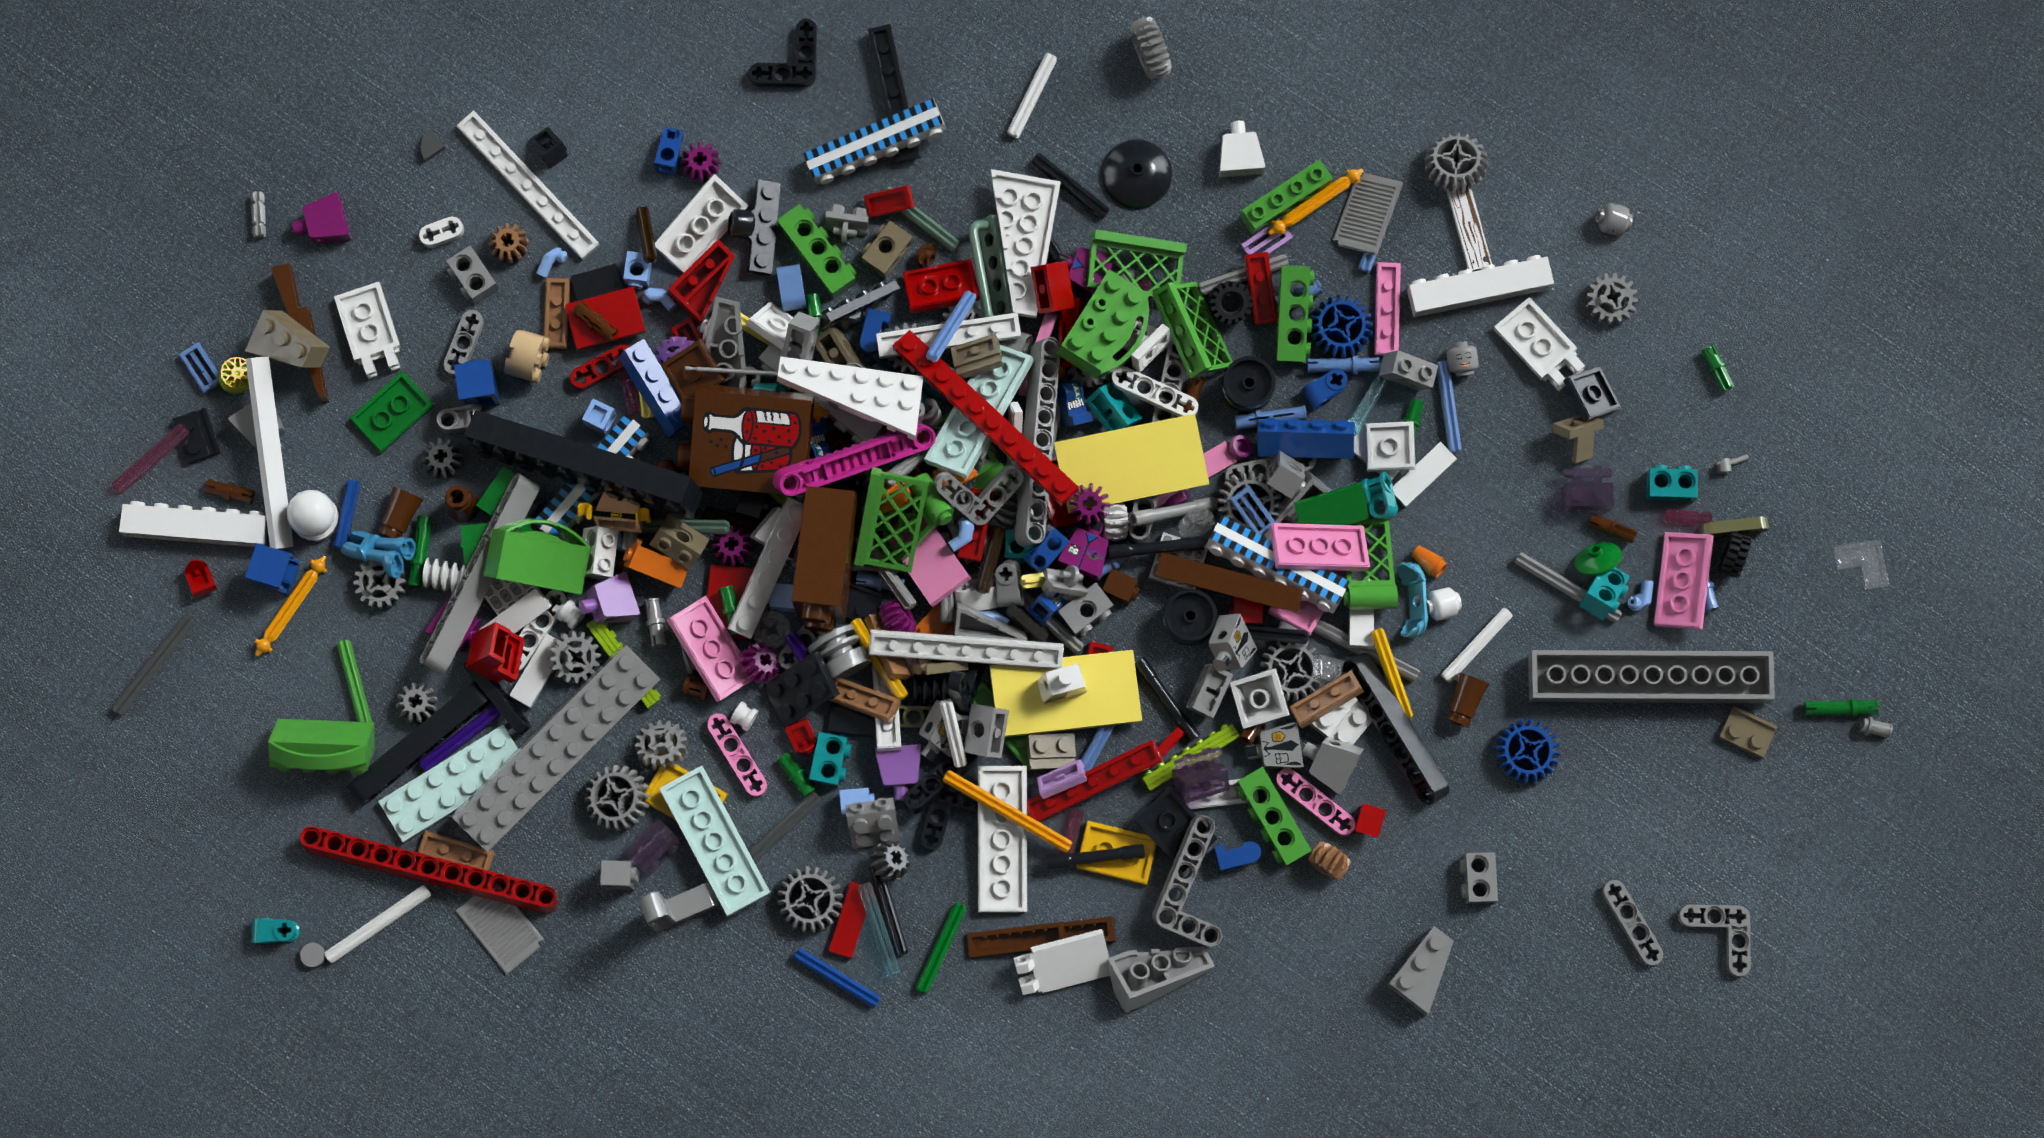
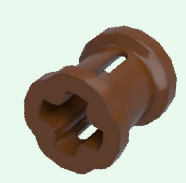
M687 675L681 695L686 696L688 694L698 697L702 702H705L709 693L705 682L693 679L691 675Z

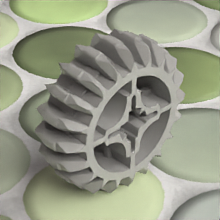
M1149 16L1132 22L1130 26L1132 42L1145 74L1151 80L1160 79L1170 74L1171 61L1156 21Z
M1459 131L1456 133V136L1448 133L1446 138L1440 135L1438 142L1433 141L1431 143V148L1427 149L1424 164L1426 165L1425 172L1429 174V180H1435L1436 187L1443 185L1444 192L1448 188H1452L1453 193L1457 189L1464 193L1466 187L1472 190L1475 183L1480 184L1482 177L1486 175V168H1488L1487 152L1483 151V144L1477 145L1478 141L1476 138L1469 140L1468 134L1460 137ZM1455 157H1457V168H1455Z
M1242 471L1240 472V480L1235 475L1231 476L1234 482L1232 485L1228 481L1224 482V485L1228 487L1227 491L1219 489V493L1225 495L1224 499L1217 498L1218 503H1224V506L1217 508V511L1226 512L1222 516L1248 529L1250 528L1245 522L1237 520L1233 515L1232 511L1236 510L1232 503L1230 504L1229 500L1240 486H1242L1243 490L1244 487L1251 483L1259 485L1266 493V496L1257 497L1263 505L1268 503L1267 511L1270 515L1274 517L1279 516L1273 509L1281 508V504L1274 503V500L1280 499L1281 495L1272 494L1276 489L1268 487L1267 479L1262 482L1264 478L1262 473H1259L1255 479L1254 471L1249 472L1248 478H1246L1245 472ZM1248 493L1244 495L1246 498L1249 496V498L1253 500ZM1239 499L1237 502L1246 512L1256 528L1260 526L1247 507L1242 506L1243 502ZM1254 502V505L1252 506L1254 510L1257 511L1258 506ZM1263 515V516L1261 517L1262 521H1263L1264 523H1265V522L1269 523V521H1268V520L1266 519V517Z
M1276 641L1277 650L1273 646H1269L1268 650L1272 655L1268 653L1263 654L1262 657L1268 662H1260L1259 666L1266 669L1260 673L1271 670L1272 664L1277 666V669L1283 674L1280 684L1286 703L1289 701L1290 696H1293V701L1296 703L1298 702L1299 694L1303 699L1307 697L1306 691L1310 694L1315 692L1312 685L1318 688L1321 686V683L1316 678L1322 679L1324 674L1317 672V670L1323 669L1324 664H1316V662L1322 657L1321 655L1313 657L1312 654L1316 651V648L1312 647L1308 651L1306 649L1308 642L1301 647L1299 643L1291 645V643L1285 642V646H1283L1282 642ZM1286 652L1297 653L1290 661L1277 658ZM1303 657L1310 664L1311 676L1306 674L1307 672L1301 668L1300 662ZM1295 661H1298L1295 666V671H1298V674L1293 673L1292 675H1290L1289 679L1286 680L1288 670H1286L1285 667L1290 668L1295 663ZM1292 680L1307 682V684L1300 688H1287Z
M614 765L612 770L610 767H605V775L598 771L596 772L598 780L590 779V783L594 786L593 788H586V791L591 793V796L584 798L586 802L591 803L586 809L590 812L594 811L590 817L593 820L598 819L597 824L599 826L605 825L608 830L614 827L615 830L620 831L623 825L624 828L629 829L631 826L630 821L634 824L639 822L636 817L637 815L645 816L641 809L642 807H649V804L644 803V799L650 798V794L643 792L649 787L647 784H642L644 777L637 776V771L634 769L629 772V767L627 766L620 768L619 765ZM616 779H626L632 788L621 789L620 785L616 783ZM607 786V793L601 798L602 792ZM617 793L621 794V798H618L619 802L614 801ZM633 798V803L628 810V802ZM613 806L619 816L610 817L606 814L603 807Z
M806 866L804 875L801 874L799 869H796L797 878L794 879L791 874H788L787 877L791 883L788 884L784 881L781 883L787 890L786 892L778 891V895L785 897V899L778 900L777 904L785 905L786 907L782 908L779 912L781 915L789 913L785 921L788 923L794 919L795 921L792 924L794 929L801 923L802 932L806 931L807 925H810L812 933L815 932L816 924H819L820 929L824 930L825 926L822 922L826 920L828 924L832 925L833 921L829 916L832 914L834 917H838L839 913L834 908H842L843 906L841 903L836 902V899L843 898V894H835V891L839 890L841 886L840 884L831 885L836 880L834 876L826 880L828 876V871L826 870L820 876L818 875V867H815L813 874H810V869ZM806 880L819 881L827 888L813 891L809 888ZM800 884L802 896L790 904L791 893ZM805 888L809 894L817 896L814 899L815 911L811 905L809 906V903L804 904V901L807 899ZM830 895L829 907L821 915L818 904L822 899ZM808 908L811 910L814 919L799 917L793 911Z

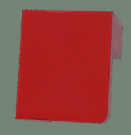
M1363 803L1360 807L1353 833H1362L1377 838L1380 834L1386 810Z

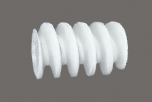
M428 557L423 567V586L429 588L432 584L435 590L442 586V590L445 592L451 587L453 593L467 566L464 564L461 570H458L457 563L454 562L450 569L448 568V561H444L442 567H440L438 559H435L433 564L430 565Z

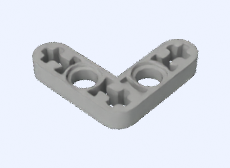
M1013 465L1004 467L978 497L948 472H941L936 475L933 484L935 489L973 523L983 525L996 514L1021 486L1023 474ZM1009 473L1014 474L1016 477L1014 481L1009 480L1007 477ZM943 480L948 481L954 488L953 492L945 486L943 487L941 482ZM1002 482L1008 489L1005 490L999 483ZM995 489L1001 490L1000 499L991 501L990 493ZM960 493L968 494V500L965 504H958L956 501ZM984 500H986L987 503L992 506L990 509L987 505L983 503ZM977 509L982 510L984 513L982 517L976 515L975 511Z
M1686 905L1680 909L1678 920L1685 927L1726 928L1728 972L1732 976L1741 977L1750 971V913L1745 907L1734 905ZM1688 909L1691 910L1692 914H1701L1700 909L1704 910L1702 913L1703 923H1700L1701 918H1694L1690 923L1688 918H1684L1683 915L1688 912ZM1710 910L1719 912L1720 920L1718 923H1711L1708 920L1707 915ZM1724 910H1728L1727 915H1734L1738 910L1740 915H1744V919L1739 924L1736 919H1727L1728 924H1724L1726 919ZM1734 935H1741L1745 939V945L1742 948H1736L1732 944ZM1745 951V955L1740 956V963L1744 964L1745 968L1741 969L1739 973L1737 968H1733V963L1737 962V955L1732 956V952L1739 953Z

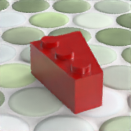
M719 239L667 290V293L699 325H701L735 257Z

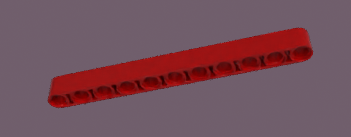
M314 826L306 827L300 833V841L304 850L312 855L541 913H552L558 907L557 893L552 887ZM309 837H318L317 842L314 844L306 843ZM335 842L342 844L337 850L329 849L331 844ZM356 849H365L364 854L361 856L353 855ZM379 855H388V859L386 861H376ZM402 861H412V864L409 867H400ZM427 866L435 867V871L431 874L423 872ZM450 872L459 873V876L454 880L446 878ZM474 878H480L483 880L482 883L478 886H473L470 884L471 880ZM497 884H504L506 886L501 892L493 890ZM520 890H528L530 892L525 898L517 896ZM546 895L553 898L552 902L548 904H543L540 901Z

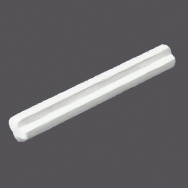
M1045 54L1008 129V135L1011 137L1019 138L1056 63L1057 58L1054 55Z
M1502 608L1443 671L1441 676L1446 682L1451 683L1458 676V673L1512 618L1511 612L1506 608Z

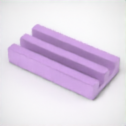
M1271 224L1241 244V247L1247 255L1254 254L1282 234H1273L1252 249H1249L1248 247L1268 234L1272 226ZM1287 227L1285 228V234H1283L1285 238L1264 252H1268L1270 255L1293 239Z
M1081 759L1037 777L1041 797L1046 799L1087 781L1084 764Z

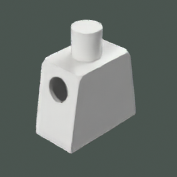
M1244 121L1231 122V134H1224L1222 137L1219 177L1264 174L1265 163L1256 132H1245Z

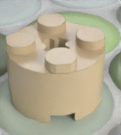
M516 330L509 346L512 347L510 356L505 361V374L539 383L542 375L541 368L546 367L549 361L550 354L546 353V351L549 349L551 338L525 330Z

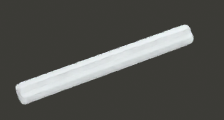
M422 885L324 953L325 957L330 963L336 962L431 896L430 891L426 886Z

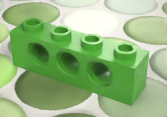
M1319 159L1242 209L1240 218L1254 236L1271 225L1272 221L1281 219L1284 215L1330 185L1333 177Z
M799 204L777 219L778 227L834 300L856 284L855 275L857 273L850 263L845 264L841 259L843 254L835 244L831 246L828 242L829 236L822 226L818 228L813 222L815 217L808 208L804 209ZM802 228H809L811 230V233L807 236L798 234ZM816 246H822L825 249L820 255L812 252ZM831 264L839 267L835 273L827 272L826 268Z
M1280 265L1276 342L1277 361L1306 362V357H1310L1311 343H1307V333H1311L1312 319H1308V309H1313V295H1309V287L1314 286V271H1310V266ZM1294 283H1300L1303 287V292L1300 296H1293L1290 292V288ZM1293 307H1299L1302 311V315L1298 320H1292L1289 317V311ZM1296 330L1300 333L1301 338L1298 343L1291 344L1288 341V334Z
M1263 767L1236 782L1238 786L1235 788L1237 795L1241 801L1246 799L1250 807L1247 811L1254 822H1259L1262 828L1259 832L1266 843L1270 842L1273 846L1272 855L1278 864L1282 863L1285 867L1312 851ZM1260 790L1265 794L1266 799L1264 803L1254 801L1253 793ZM1272 811L1276 813L1278 817L1276 824L1267 823L1265 819L1267 812ZM1281 832L1287 833L1290 837V842L1286 846L1278 842L1277 837Z

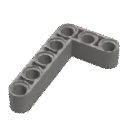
M1196 815L1190 821L1153 910L1152 917L1157 925L1203 945L1214 947L1222 940L1221 930L1213 924L1181 911L1215 830V823L1210 817ZM1204 819L1208 823V828L1205 832L1200 833L1197 830V823ZM1192 842H1196L1199 847L1195 855H1190L1187 850ZM1182 865L1189 867V874L1185 878H1181L1178 875V869ZM1177 887L1180 890V896L1176 900H1171L1169 898V891ZM1163 910H1169L1171 915L1166 923H1162L1159 919V915ZM1190 919L1193 923L1192 929L1189 932H1183L1181 927L1183 921ZM1207 929H1213L1215 937L1207 942L1204 939V933Z
M709 882L667 900L659 892L651 893L638 900L647 924L656 932L665 930L721 905Z

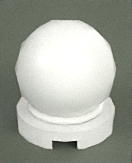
M306 490L298 492L290 500L287 509L288 522L301 538L320 542L328 539L336 531L339 517L338 508L326 494L318 490Z

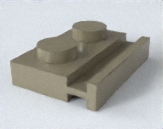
M996 333L951 347L956 373L962 379L1004 366L999 339Z
M917 659L918 663L908 664L911 674L929 675L968 670V662Z
M1732 706L1718 738L1762 759L1778 726L1736 706Z
M1074 733L1026 735L1027 760H1029L1028 770H1054L1075 761Z

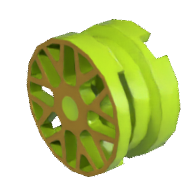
M230 358L221 367L218 376L219 384L228 393L241 394L249 388L245 365L246 360L244 358Z

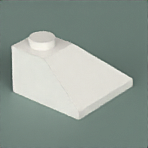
M1276 668L1230 682L1243 729L1289 715Z

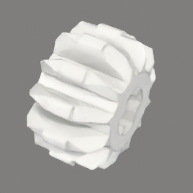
M1124 502L1111 504L1109 508L1101 507L1107 513L1106 517L1100 514V522L1104 524L1101 532L1103 538L1111 541L1125 539L1128 535L1129 521L1127 507Z

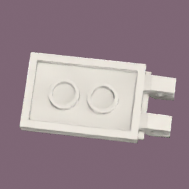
M380 282L334 296L354 361L359 365L363 364L369 380L378 377L374 360L386 357L392 372L401 369L396 353L400 352L399 348L401 346Z
M1530 297L1494 326L1493 330L1536 376L1544 381L1549 379L1550 383L1558 391L1565 387L1563 382L1565 378L1558 371L1564 365H1567L1573 374L1581 373L1584 370L1585 365L1576 356L1577 347Z
M1102 929L1031 947L1032 953L1013 958L1018 974L1027 973L1033 969L1034 974L1018 978L1023 995L1035 993L1037 990L1038 992L1042 991V993L1110 976L1107 965L1109 955Z

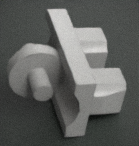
M833 204L830 211H826L825 230L833 231V234L842 235L841 242H847L848 236H867L868 217L865 208L856 207L853 214H845V207Z
M1074 565L1067 566L1065 571L1046 568L1043 572L1046 581L1041 587L1046 597L1053 598L1056 593H1061L1065 600L1072 601L1076 596L1085 597L1088 594V590L1083 586V575L1079 574L1078 567Z

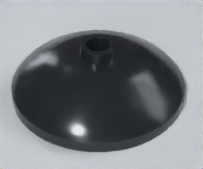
M1128 140L1118 144L1108 153L1102 167V182L1106 192L1114 201L1128 208L1140 209L1156 204L1165 196L1172 180V167L1167 155L1157 145L1145 140ZM1139 166L1142 171L1137 173L1133 168Z

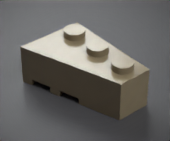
M263 310L245 351L302 368H321L330 346L282 310Z

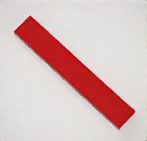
M1151 739L1086 771L1087 781L1046 799H1043L1039 794L1027 800L1029 817L1041 822L1163 762L1162 755L1154 739Z

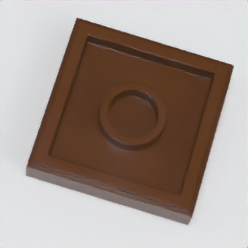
M702 339L697 340L661 364L682 401L684 395L695 396V390L700 384L719 385L726 380L722 373L684 371L685 366L719 368Z

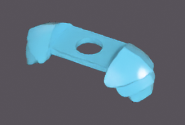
M1402 562L1397 566L1396 570L1398 576L1402 579L1401 584L1408 586L1410 619L1404 621L1401 636L1420 638L1426 630L1428 622L1426 578L1418 564ZM1417 594L1421 597V603L1418 607L1415 605Z

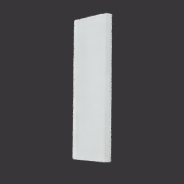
M978 766V787L1027 815V766ZM978 802V912H1027V830Z

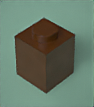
M1111 569L1102 591L1107 597L1128 606L1130 600L1135 601L1140 588L1136 587L1137 579Z

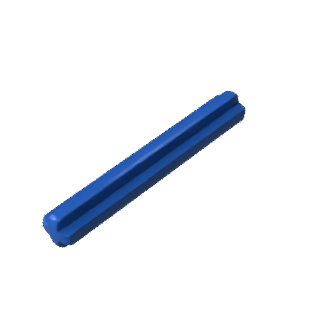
M799 948L794 954L793 959L870 1007L875 1008L878 1004L880 997L805 950Z

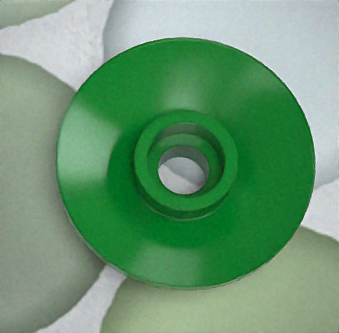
M1595 543L1581 550L1577 554L1574 564L1576 570L1583 575H1602L1613 570L1620 563L1622 552L1613 543Z

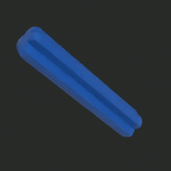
M347 480L332 544L334 548L340 550L349 539L361 485L360 482L355 480Z

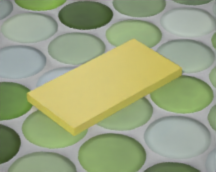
M1195 414L1054 442L1059 469L1076 485H1083L1086 492L1089 491V483L1093 484L1092 492H1096L1097 488L1101 486L1102 490L1098 495L1108 494V498L1102 500V503L1117 504L1209 485ZM1072 496L1066 502L1068 513H1071L1072 509L1078 507L1077 505H1070L1069 501H1078V498ZM1088 497L1087 501L1083 502V507L1087 506L1086 510L1092 509L1093 506H1096V501L1093 502V498Z
M1133 650L1063 657L1062 668L1079 664L1087 692L1044 704L1037 685V679L1044 673L1056 669L1000 664L990 665L994 707L1009 710L1005 737L1142 722Z

